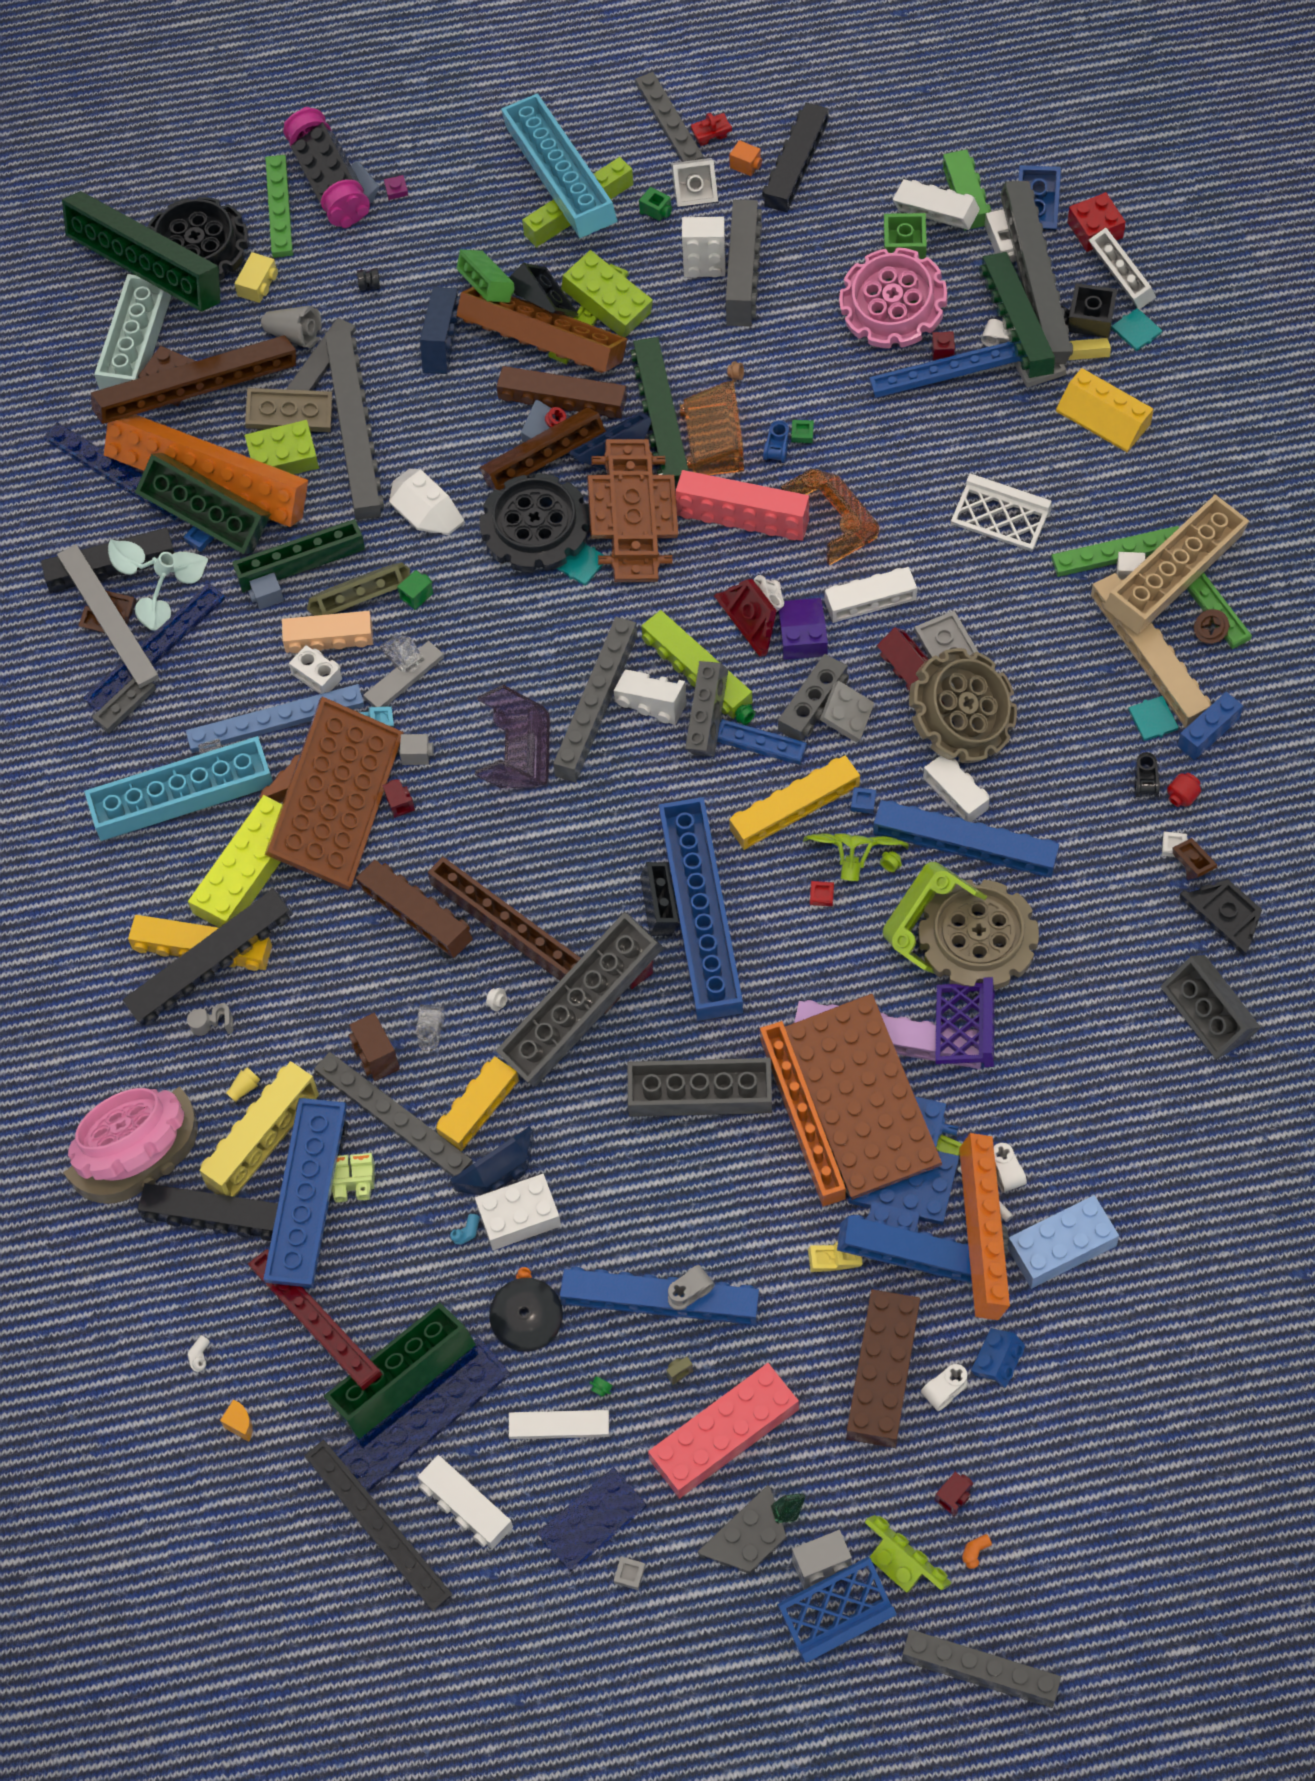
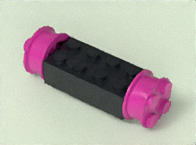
M304 107L292 114L284 122L283 133L286 139L289 140L290 147L323 210L327 212L329 222L338 227L348 228L368 214L370 207L369 199L363 194L364 189L335 134L332 132L329 124L325 122L324 114L318 109Z

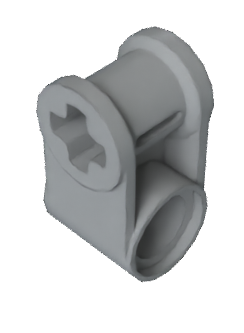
M696 1265L669 1286L668 1303L675 1310H683L697 1299L707 1295L714 1288L715 1284L700 1265Z

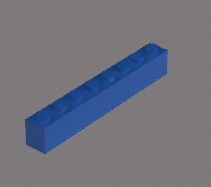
M880 801L873 826V834L892 837L907 843L1052 878L1060 845L1050 839L1042 840L1034 838L1029 834L1013 833L1005 828L997 829L980 822L972 823L960 817L952 818L944 816L939 812L924 811L915 806L899 805L895 801Z
M571 1267L570 1269H564L560 1299L562 1305L756 1325L759 1289H755L751 1285L735 1287L725 1282H718L704 1297L697 1299L683 1310H675L668 1303V1288L672 1282L679 1279L677 1277L659 1279L649 1274L640 1277L633 1276V1274L628 1272L611 1274L602 1269L592 1272L585 1271L580 1267Z

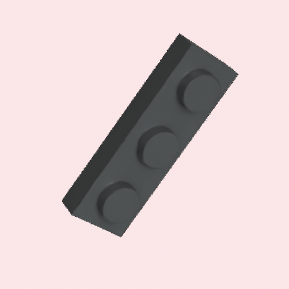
M132 679L92 716L93 721L110 733L156 690L155 685L151 682L139 688L135 680Z

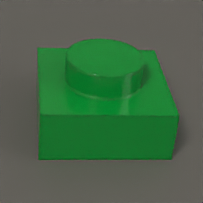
M792 420L791 442L813 443L814 421Z

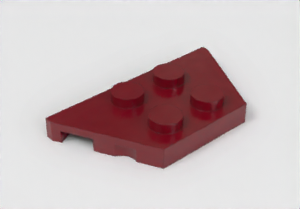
M746 579L740 582L739 585L731 586L724 592L716 593L714 595L715 599L759 657L766 656L777 610L753 579Z

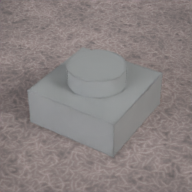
M620 1557L614 1577V1584L639 1590L646 1567L645 1563Z

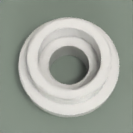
M502 988L491 989L487 995V1005L494 1011H499L506 1005L507 995L505 990Z

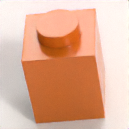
M739 140L729 154L730 168L752 176L755 170L761 167V149Z

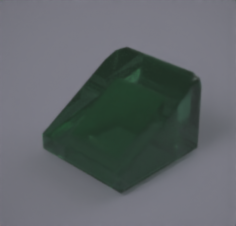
M805 1494L783 1495L774 1502L771 1508L775 1521L777 1523L796 1521L803 1506Z

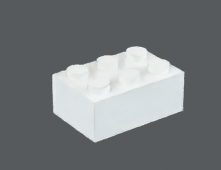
M682 217L684 277L725 276L724 217Z
M544 1174L475 1197L477 1209L492 1250L561 1227L560 1217Z

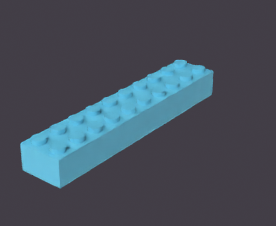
M538 93L501 109L507 130L579 238L618 222L613 202Z

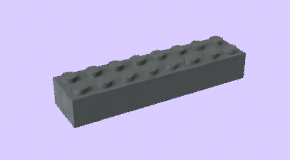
M624 911L498 1047L496 1052L521 1077L536 1087L664 947Z

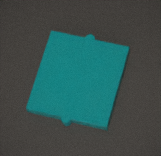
M1138 308L1128 315H1123L1121 320L1111 326V329L1135 351H1138L1147 343L1151 344V341L1162 333V330Z
M585 544L577 556H567V563L558 567L557 570L568 575L569 579H574L586 586L604 565H598V555H605L598 552L595 547L591 548Z
M1163 696L1148 701L1145 699L1142 703L1128 707L1143 741L1158 736L1163 737L1164 734L1176 731L1179 728Z

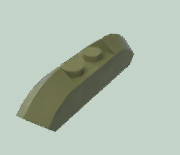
M400 562L330 587L309 598L307 610L314 616L329 615L395 590L410 575V568Z

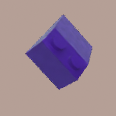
M821 598L784 601V606L778 611L783 660L828 655L826 623Z

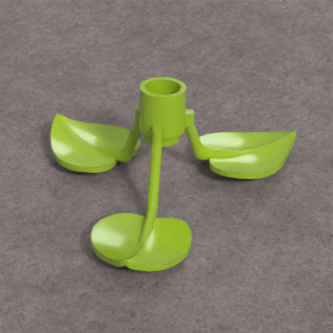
M822 833L807 835L803 839V842L811 839L817 842L833 843L838 846L840 865H842L841 879L848 881H859L860 868H864V862L872 846L878 844L902 845L907 850L909 849L908 843L887 836L867 838L844 833L834 835ZM842 842L850 847V855H846L845 858ZM861 844H868L861 861H859V857L854 856L855 847Z

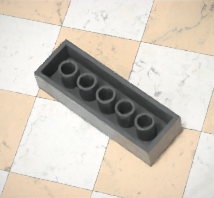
M733 200L726 288L727 326L752 327V318H756L758 289L754 288H757L759 283L758 268L760 267L759 251H761V239L758 238L762 235V209H758V200Z
M771 1058L627 1062L629 1117L772 1113Z

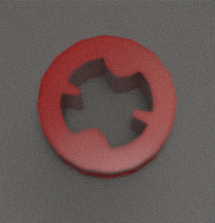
M553 407L545 415V422L550 428L566 419L565 412L559 407Z

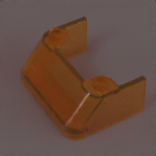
M810 469L781 485V490L808 495L820 489L842 516L840 529L844 534L827 543V564L830 566L875 540L879 535V524L838 475Z

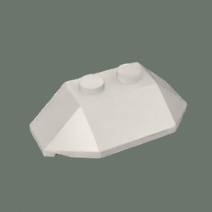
M408 469L393 481L389 503L417 530L450 535L465 523L449 495L421 469Z

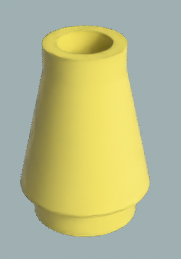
M246 1067L244 1071L241 1070L226 1094L237 1102L244 1095L255 1089L260 1079Z

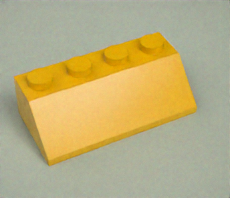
M1081 368L1069 382L1056 408V412L1123 451L1128 452L1151 425L1153 408Z

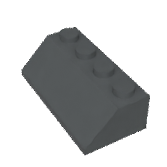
M1206 955L1190 956L1160 986L1215 1059H1219L1244 1044L1261 1028Z

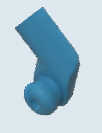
M469 1214L466 1227L452 1230L450 1234L451 1240L455 1244L462 1245L475 1238L480 1216Z

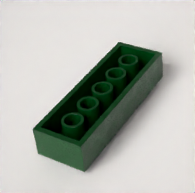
M164 453L151 454L135 490L136 494L242 554L254 552L271 515L269 512Z
M438 1303L370 1358L382 1373L377 1380L365 1390H362L350 1376H347L327 1392L324 1398L336 1416L360 1439L476 1344L466 1327L447 1308Z

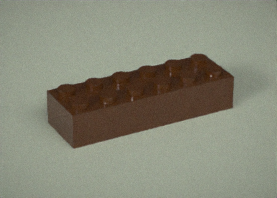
M871 1289L846 1440L896 1448L920 1307V1297Z

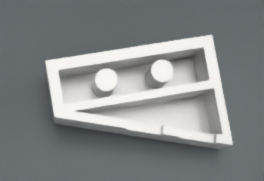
M625 670L614 689L615 702L621 707L635 709L642 715L653 716L663 723L676 725L687 704L685 681L679 680L678 683L667 682L668 679L666 677H660L657 680L649 678L650 675L646 673Z

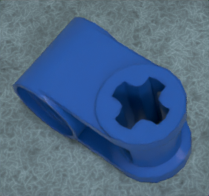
M777 420L770 425L764 447L763 460L774 459L785 463L789 443V426L785 421Z

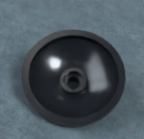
M534 1278L515 1279L501 1287L494 1296L489 1311L490 1325L498 1340L508 1348L520 1352L536 1351L551 1343L560 1331L563 1321L562 1304L556 1292L545 1282ZM524 1308L529 1310V1314L526 1317L520 1315V1311Z

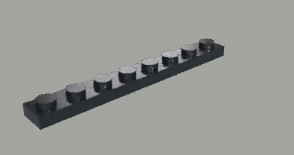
M324 1439L304 1455L305 1459L432 1612L452 1596L451 1591Z

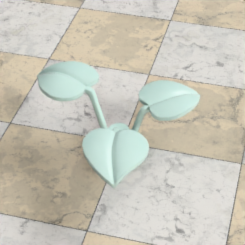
M111 539L108 545L110 561L121 573L132 575L136 572L137 568L143 569L154 564V570L160 578L153 595V600L142 598L135 606V614L138 620L153 631L163 629L171 617L169 604L162 600L157 601V596L165 576L170 572H175L177 580L182 583L193 584L201 578L208 562L207 557L195 553L176 552L171 554L169 552H162L158 558L153 557L151 561L142 564L145 560V554L143 549L137 544Z

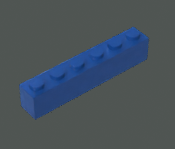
M860 1215L847 1216L840 1223L837 1251L972 1284L968 1243H957L952 1238L941 1239L933 1237V1234L928 1232H913L904 1226H889L884 1221L865 1220Z

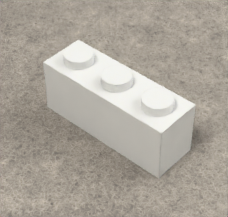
M939 756L924 767L923 779L960 818L972 822L988 810V793L974 783L969 773H964L960 769L958 762L954 758L948 760Z

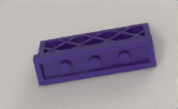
M993 977L983 978V983H976L974 987L958 984L937 985L936 1064L984 1063L985 1068L994 1067L995 989ZM970 991H979V995L973 1000L966 996ZM953 992L956 996L947 1001L942 997V993ZM960 999L967 1003L961 1010L954 1006ZM972 1008L979 1012L973 1019L966 1015ZM948 1009L955 1013L949 1020L942 1016ZM962 1018L967 1024L959 1029L953 1023ZM973 1026L979 1032L971 1038L965 1032ZM949 1027L955 1033L947 1039L941 1033ZM961 1036L967 1042L959 1048L953 1042ZM948 1046L955 1051L950 1056H941V1052ZM974 1046L979 1050V1055H968L965 1051Z

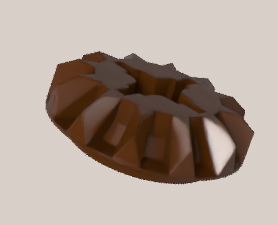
M1210 609L1204 611L1195 621V635L1203 643L1213 645V643L1221 642L1225 636H1228L1230 627L1228 617L1220 610ZM1214 621V624L1219 627L1215 628L1211 634V631L1206 628L1210 627Z

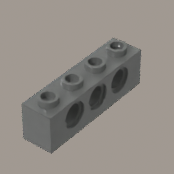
M824 654L778 719V731L799 741L809 737L813 732L815 722L817 720L820 721L833 684L839 680L846 685L849 679V675H847L848 665Z
M699 661L685 749L693 755L715 756L728 669L721 663Z

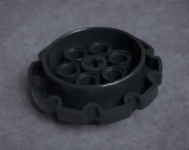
M198 197L197 199L189 200L186 198L168 205V209L164 213L158 212L147 226L216 264L219 270V281L225 278V274L228 271L234 272L245 259L244 249L249 247V235L246 224H243L241 214L229 204L221 206L220 201L214 198Z
M536 474L534 478H527L526 475L518 476L506 481L503 490L495 489L486 499L483 505L485 514L480 516L481 537L483 541H487V551L501 564L511 562V568L514 570L531 573L535 572L536 568L541 567L544 571L553 570L567 563V556H577L587 542V533L585 531L590 530L589 507L587 504H583V495L574 485L569 482L560 484L559 478L548 474Z

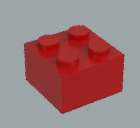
M1105 192L1069 206L1067 223L1086 252L1093 250L1089 239L1104 228L1108 229L1115 240L1123 238L1126 221Z

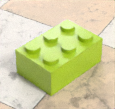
M307 420L245 434L250 458L291 474L319 469Z

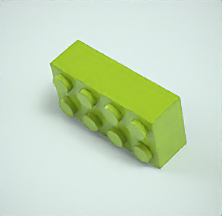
M591 250L562 276L561 289L619 336L626 337L651 314L653 299Z

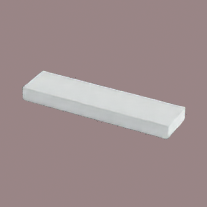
M609 1410L509 1413V1439L609 1437Z

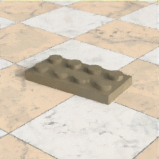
M247 388L245 428L270 429L307 420L310 431L331 432V391Z

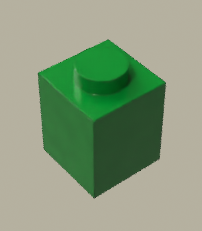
M417 570L397 586L400 599L414 610L433 595L431 579L426 574L422 575Z

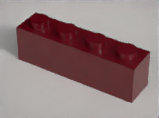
M894 627L876 646L881 650V657L894 666V673L907 682L906 687L910 691L911 684L919 680L916 672L928 658L905 630Z

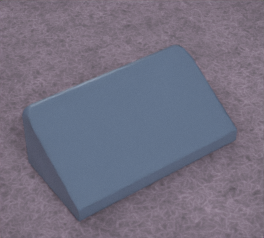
M355 161L351 166L364 189L363 194L368 197L370 203H373L379 185L360 162Z
M535 400L522 428V442H526L550 428L545 422V415L551 408L538 400Z

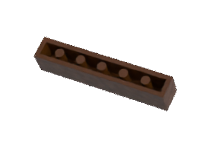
M502 366L496 386L498 399L504 401H515L531 405L534 404L535 400H538L550 408L559 407L566 411L578 412L589 407L598 412L599 415L609 418H622L627 400L626 385Z
M587 407L479 468L487 486L493 490H502L506 481L518 476L529 475L569 451L601 435L606 430L599 413Z
M374 860L356 877L363 892L453 959L473 940L469 932L471 928L464 920L460 919L458 921L449 909L439 907L438 902L434 898L424 896L419 887L409 885L404 876L394 874V871L386 863L382 865L377 860Z

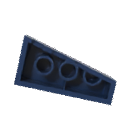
M433 287L420 337L423 373L448 374L453 338L455 336L456 323H458L459 319L456 316L460 300L458 288Z

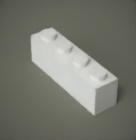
M903 179L893 198V202L901 212L926 213V219L967 230L970 229L980 210L976 199L969 194L961 195L953 190L947 189L946 191L939 189L935 185L927 186L916 180L908 181Z
M1104 228L1089 239L1096 254L1138 309H1141L1156 298L1152 287L1107 228Z
M909 567L897 568L884 574H875L862 580H853L848 584L835 585L825 590V604L833 623L917 600V586Z
M439 1455L417 1476L421 1484L419 1489L429 1498L433 1495L438 1500L437 1505L446 1514L449 1512L457 1517L455 1519L456 1523L465 1531L469 1528L475 1534L473 1538L482 1547L488 1545L493 1550L513 1528L511 1520Z

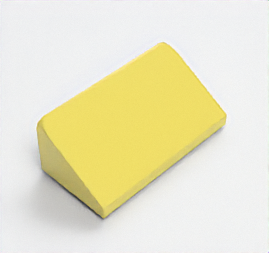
M1107 338L1070 341L1073 344V354L1070 355L1068 360L1110 357L1111 346Z

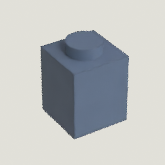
M274 573L249 581L252 589L248 591L252 603H257L259 610L284 601L281 588Z

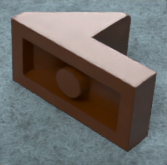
M1193 838L1172 847L1173 855L1185 866L1187 880L1198 878L1217 868L1214 860Z

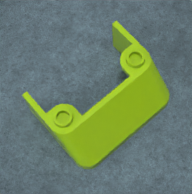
M929 862L922 868L883 928L884 938L896 951L923 970L934 973L933 968L912 952L916 944V938L911 930L923 914L926 905L933 899L936 893L948 894L954 889L956 884L983 900H986L988 897L937 862Z

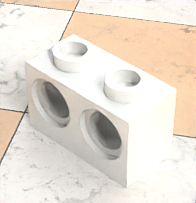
M307 645L289 662L292 675L319 694L332 691L342 680L340 666L335 661H329L324 658L319 650L311 649Z

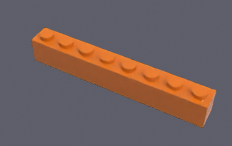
M783 1021L761 1027L760 1041L766 1057L771 1058L772 1073L821 1204L824 1207L845 1200V1185Z
M970 1133L960 1146L959 1152L975 1317L999 1320L1010 1307L993 1136Z

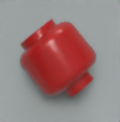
M1191 773L1178 774L1167 787V793L1170 796L1168 798L1169 801L1176 807H1180V805L1184 807L1191 806L1201 793L1199 779Z

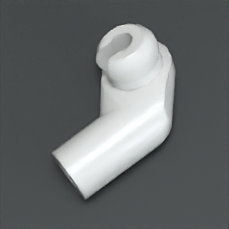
M200 1335L188 1351L190 1367L196 1372H200L206 1367L203 1351L210 1343L202 1335Z

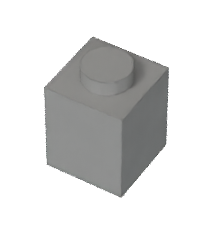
M401 734L400 757L402 765H429V758L434 754L433 743L429 742L428 734Z

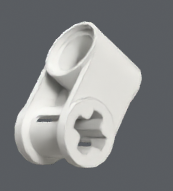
M990 319L981 341L988 347L1009 342L1008 330L1004 329L1002 321Z
M761 575L754 578L755 583L775 609L779 611L784 606L780 582L777 580H767Z
M1007 1143L996 1144L994 1146L997 1183L1000 1190L1004 1193L1026 1185L1025 1173L1019 1165L1012 1147Z
M952 1364L922 1388L921 1393L937 1411L945 1408L953 1398L966 1388V1369L962 1365ZM952 1376L956 1378L960 1376V1381L956 1379L952 1381Z

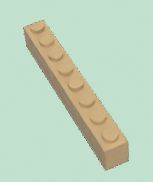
M1114 573L1092 585L1091 597L1183 726L1187 728L1212 705L1210 699L1202 694L1197 681L1189 676L1185 664L1179 662L1175 656L1174 649L1166 644L1158 628H1155L1150 623L1141 633L1136 634L1103 608L1110 592L1123 579H1120Z

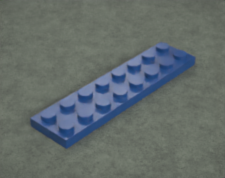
M299 1098L263 1279L265 1283L313 1288L346 1115V1102Z

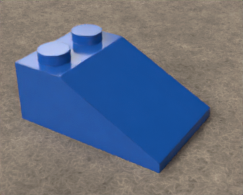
M1019 165L1018 181L1030 182L1031 189L1034 190L1035 206L1039 210V222L1042 223L1043 229L1057 230L1061 167Z

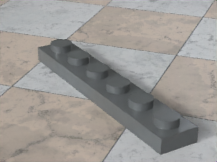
M654 72L635 78L637 88L681 162L704 159L703 154Z

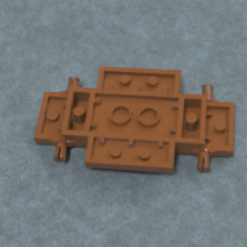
M606 439L605 455L592 456L591 464L605 465L607 475H588L587 477L591 539H612L611 556L598 555V565L611 564L614 572V582H658L659 564H672L673 558L672 555H659L657 538L678 537L674 475H653L652 465H665V456H652L649 449V439Z

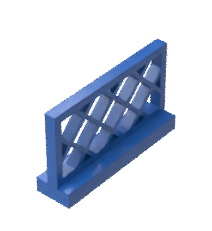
M870 1557L854 1563L777 1604L793 1638L795 1648L805 1663L897 1615L886 1595ZM867 1566L870 1572L867 1582L856 1580L858 1570ZM839 1580L848 1581L843 1595L833 1592L834 1585ZM853 1583L864 1587L860 1600L849 1597ZM870 1589L878 1591L881 1596L880 1600L872 1604L865 1602ZM816 1592L825 1593L821 1607L810 1604L812 1595ZM830 1596L842 1599L837 1612L826 1609ZM847 1601L858 1604L855 1613L850 1616L842 1614ZM794 1604L802 1605L798 1619L790 1617L786 1608ZM807 1608L819 1611L814 1624L803 1621ZM824 1613L835 1616L833 1624L827 1628L820 1626ZM801 1625L811 1627L810 1637L800 1641L798 1633Z

